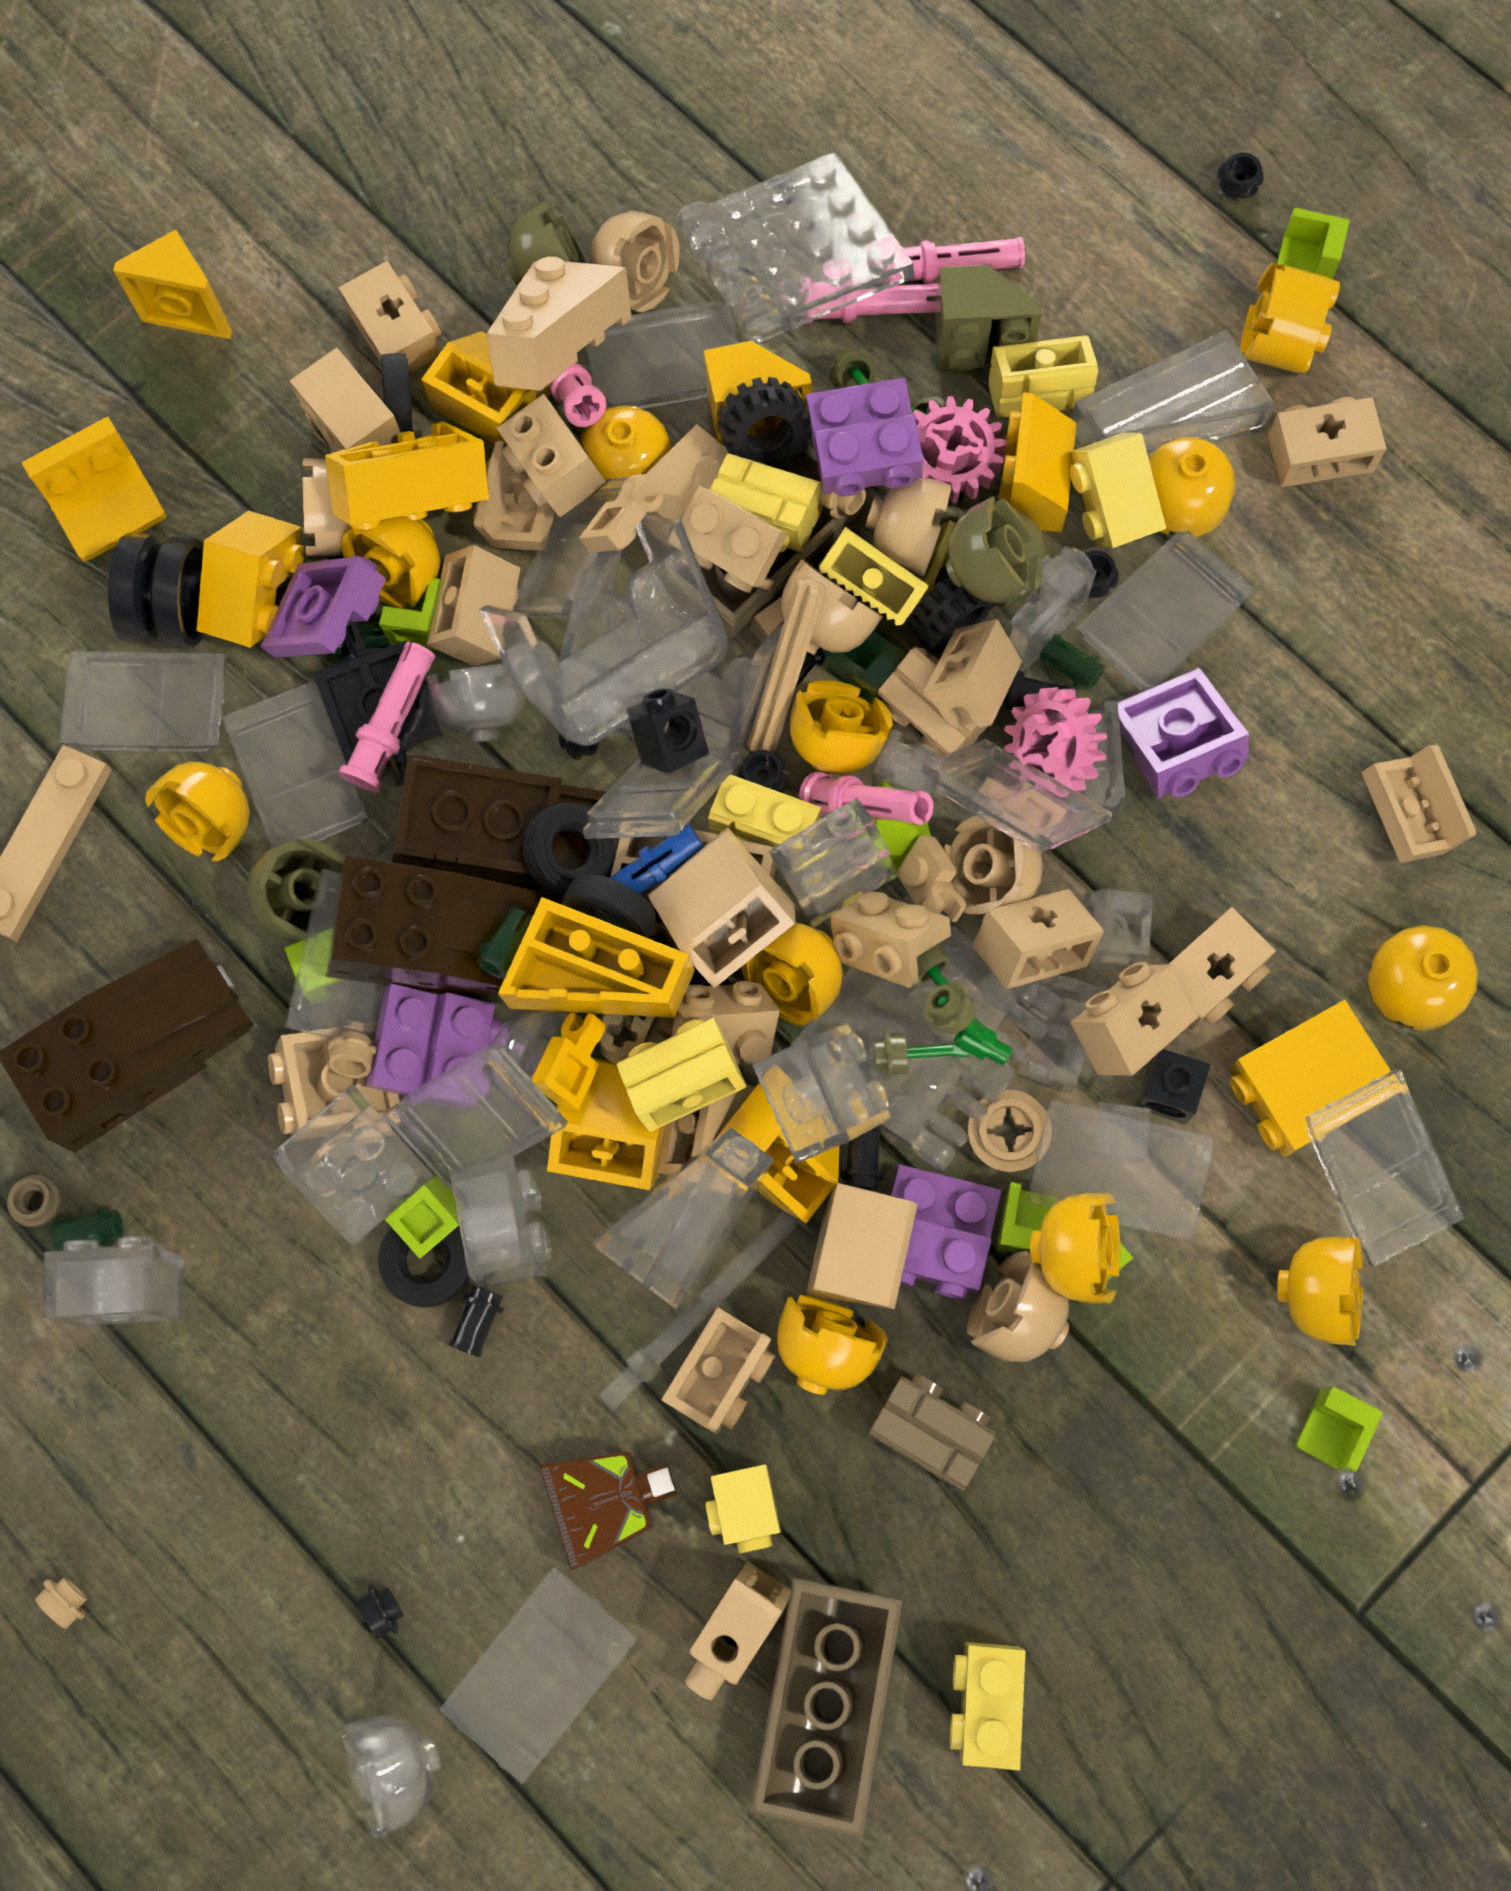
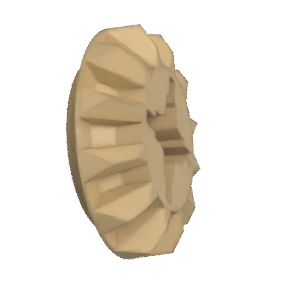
M1000 1090L985 1096L974 1107L968 1122L967 1136L973 1154L984 1162L989 1169L1012 1174L1032 1168L1044 1156L1051 1140V1123L1043 1106L1029 1094L1018 1090ZM1006 1111H1009V1118L1012 1119L1014 1127L1031 1130V1132H1025L1024 1135L1016 1137L1012 1152H1008V1145H1005L1004 1137L987 1134V1132H993L994 1129L1002 1127Z

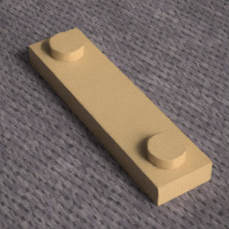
M65 745L60 749L0 857L1 936L16 943L18 942L112 771L106 763Z

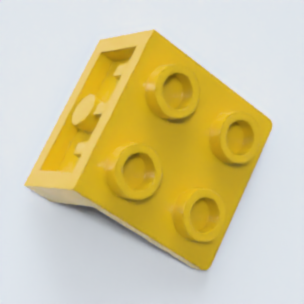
M108 416L21 462L31 480L48 501L77 555L83 562H87L115 547L119 539L125 534H139L165 520L167 517L127 445Z

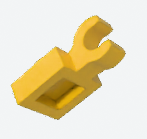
M570 1013L563 1022L561 1028L562 1037L551 1038L530 1084L563 1109L578 1111L600 1066L590 1055L595 1045L603 1036L606 1024L592 1013H588L585 1020L575 1013Z

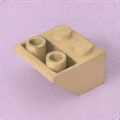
M728 828L648 893L649 899L679 950L689 954L693 966L713 988L717 987L795 924V904Z

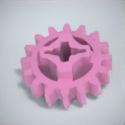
M948 396L946 407L940 408L934 400L928 401L927 415L918 410H915L912 415L915 414L923 453L922 478L933 479L951 485L950 500L952 503H957L960 492L965 491L973 500L977 498L978 484L987 489L992 487L994 474H1000L1002 471L1004 458L1001 456H1004L1007 444L1006 440L998 439L1002 429L1001 423L988 424L990 415L988 408L975 413L972 411V399L968 398L963 407H957L954 397ZM950 448L956 449L955 451H949Z
M1043 688L1039 690V693L1025 695V706L1013 707L1011 711L1017 719L1016 725H1007L1004 729L1009 735L1013 736V743L1004 746V752L1014 753L1015 760L1009 765V770H1021L1023 775L1019 784L1022 787L1034 786V793L1039 796L1051 795V798L1070 796V793L1084 791L1086 789L1084 780L1097 779L1099 776L1096 768L1093 766L1094 761L1106 759V755L1097 749L1098 742L1107 739L1106 733L1096 732L1095 725L1102 719L1101 714H1088L1087 710L1091 700L1089 698H1076V691L1074 689Z

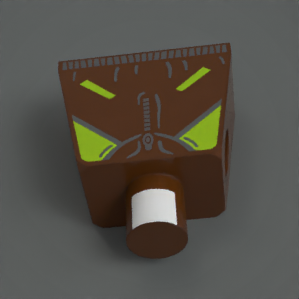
M629 1452L548 1464L540 1467L570 1570L585 1566L653 1528L654 1524L648 1505L677 1495L667 1463L638 1473L632 1454Z

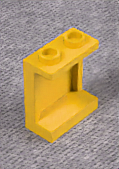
M1346 1000L1337 1003L1239 1058L1229 1068V1072L1232 1075L1229 1083L1235 1096L1243 1105L1250 1104L1260 1120L1257 1128L1263 1141L1271 1150L1275 1151L1278 1149L1283 1158L1368 1109L1376 1107L1402 1090V1087Z

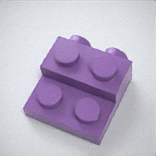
M905 378L806 394L823 495L835 492L838 496H851L860 493L864 488L884 484L889 488H899L911 484L915 479L922 478L924 460L915 414L912 415Z
M361 556L334 560L322 559L318 562L298 564L261 648L275 658L335 653L336 648L340 646L346 636L347 623L368 621L369 616L376 610L379 604V594L386 578L377 572L378 568L373 562Z
M1200 668L1110 706L1112 721L1134 751L1135 766L1158 798L1170 793L1175 797L1186 796L1196 789L1200 780L1216 773L1221 778L1230 777L1243 767L1244 761L1248 760L1249 733Z
M395 984L385 986L374 1041L377 1052L373 1057L366 1087L463 1109L477 1105L478 1098H485L488 1094L492 1082L491 1068L484 1067L487 1048H493L496 1045L501 1030L500 1019L493 1017L495 1004L451 993L437 995Z
M899 1164L892 1197L918 1204L900 1285L913 1287L915 1279L936 1284L934 1292L946 1297L965 1300L967 1292L977 1294L980 1290L992 1239L991 1233L1001 1190Z

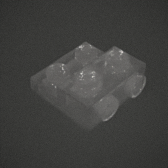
M1065 546L1054 558L1047 555L1040 561L1042 573L1040 586L1029 593L1027 598H1025L1027 603L1019 609L1010 622L1013 629L1008 638L1022 660L1019 671L1025 672L1084 613L1096 570L1093 569L1089 558L1077 548L1070 549Z
M857 797L768 851L813 928L830 918L832 914L857 901L859 896L872 892L899 876L889 856L891 853L874 820Z

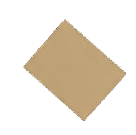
M837 1183L827 1198L806 1295L895 1310L918 1204Z

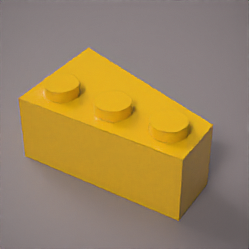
M442 421L432 424L433 434L415 439L414 432L407 431L397 434L398 443L379 446V442L372 441L327 454L325 459L332 514L354 529L365 530L375 528L380 523V520L406 516L411 520H419L425 518L427 511L441 508L449 512L468 510L472 508V502L489 499L484 441Z
M542 897L498 995L509 1009L675 1018L695 969L687 953Z

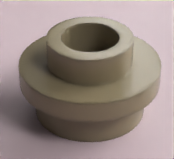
M29 1175L23 1177L14 1184L9 1192L7 1200L9 1213L16 1222L27 1227L46 1225L55 1218L60 1210L62 1202L61 1192L57 1184L45 1176ZM41 1193L44 1199L43 1204L39 1209L32 1211L29 1201L34 1194Z

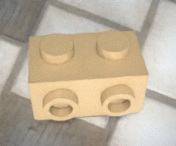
M496 441L492 457L486 464L489 499L476 503L474 508V527L493 548L545 551L555 511L548 502L541 507L538 506L523 485V482L530 477L525 470L519 475L515 472L501 452L508 444L506 441Z
M699 485L672 539L687 548L684 554L686 558L707 569H711L713 564L727 571L724 577L725 581L740 590L751 593L753 587L770 591L774 581L766 576L788 534L710 488Z
M1437 744L1426 746L1409 758L1375 763L1361 772L1400 864L1444 855L1476 835V829Z
M882 892L865 893L859 896L857 901L830 916L833 946L842 964L908 988L919 981L917 956L951 936L949 917L928 911L926 907L921 905H910L889 898Z
M739 981L732 985H719L715 988L704 985H690L674 1018L671 1037L676 1035L680 1026L689 1021L698 1019L707 1021L714 1017L728 1041L737 1065L769 1062L780 1010L760 983Z
M717 1307L663 1396L662 1401L718 1435L722 1426L732 1430L748 1403L740 1398L750 1379L758 1383L761 1382L776 1356L768 1351L772 1344V1338L764 1333L757 1332Z

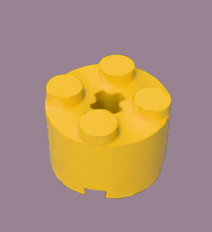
M1271 262L1265 269L1256 288L1263 292L1259 296L1256 305L1250 304L1242 332L1240 352L1244 353L1243 359L1294 373L1306 374L1311 365L1314 352L1323 353L1330 338L1332 326L1325 323L1328 310H1331L1336 302L1340 281Z

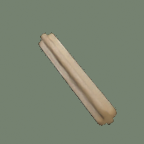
M804 577L795 584L749 736L748 748L752 752L767 750L774 753L777 749L825 595L824 584L815 581L811 577Z

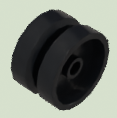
M127 533L119 539L113 552L108 581L109 614L113 630L119 640L151 644L160 637L164 644L182 647H195L201 641L204 633L197 631L204 548L201 541L196 538L171 536L161 544L159 538L153 535Z

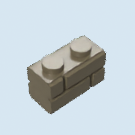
M915 1373L911 1381L901 1376L868 1435L956 1489L964 1491L996 1435V1432L986 1427L991 1418L966 1402L962 1401L960 1407L956 1409L941 1400L939 1397L943 1389Z

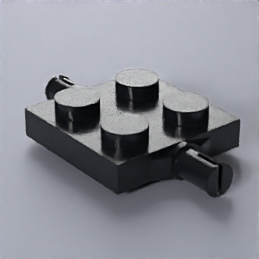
M360 622L350 623L356 642H354L351 631L346 625L344 641L350 655L337 665L314 673L346 765L359 741L356 737L358 728L364 724H369L392 672L396 668L404 645L408 642L406 640L386 648L368 649ZM424 682L421 684V688L397 737L400 741L398 754L391 755L388 761L396 781V786H401L404 782L400 766L402 765L405 774L408 759L406 752H409L417 744L443 735Z

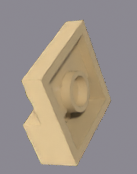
M378 1022L280 1036L275 1046V1053L268 1055V1071L273 1085L282 1084L285 1103H279L277 1106L278 1122L282 1134H292L294 1146L342 1139L349 1132L399 1125L401 1123L403 1115L398 1094L367 1088L368 1075L362 1078H347L336 1074L329 1066L330 1050L327 1047L333 1038L341 1037L346 1032H358L366 1035L371 1040V1045L374 1046Z

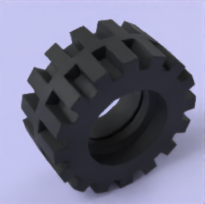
M761 377L752 379L753 385L750 387L742 383L737 386L739 393L736 396L729 393L725 398L728 407L721 406L719 410L721 420L718 421V426L728 454L784 470L785 462L789 461L791 464H794L799 460L798 451L805 453L808 448L806 439H811L812 437L810 419L806 407L798 392L793 390L791 384L783 381L780 385L777 378L769 377L767 383H763ZM764 417H782L778 427L768 434L761 436L747 434L750 427Z
M947 575L943 582L940 581L936 584L934 589L922 598L923 601L915 606L912 610L913 613L907 619V625L933 654H940L945 650L955 629L977 624L988 615L987 612L993 609L996 603H986L969 594L963 586H956L950 576Z

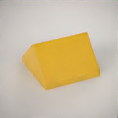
M177 230L166 234L115 263L113 271L142 322L225 339L231 338L233 331L206 276Z

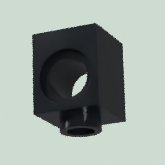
M661 688L648 692L643 696V702L626 709L642 765L670 774L710 754L695 698L673 692L670 688ZM669 721L668 728H667V730H666V732H665V726H666L667 722Z
M1162 1049L1149 1062L1135 1108L1185 1125L1196 1114L1211 1064Z

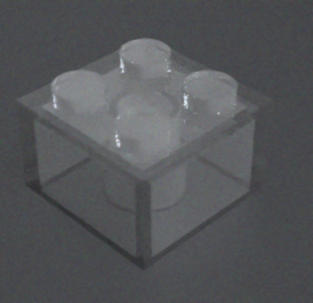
M848 1022L752 1064L796 1163L849 1142L891 1119L887 1110L888 1099L883 1087L877 1081H874L865 1061L866 1050L859 1036L851 1031Z
M354 1084L348 1087L271 1153L286 1178L352 1247L434 1176L416 1152Z
M511 1157L450 1171L469 1278L483 1288H490L546 1275L544 1261L552 1260V1251L546 1228L542 1229L540 1222H536L534 1210L542 1208V1200L536 1177L532 1178L530 1170H524L515 1158Z
M149 1237L119 1238L118 1247H98L97 1241L75 1240L64 1242V1251L45 1252L43 1318L78 1327L183 1320L184 1257L167 1251L166 1244L151 1243V1238Z

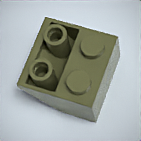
M989 265L940 267L934 317L938 369L966 372L974 368L991 367L993 347L1036 342L1042 315L1041 305Z

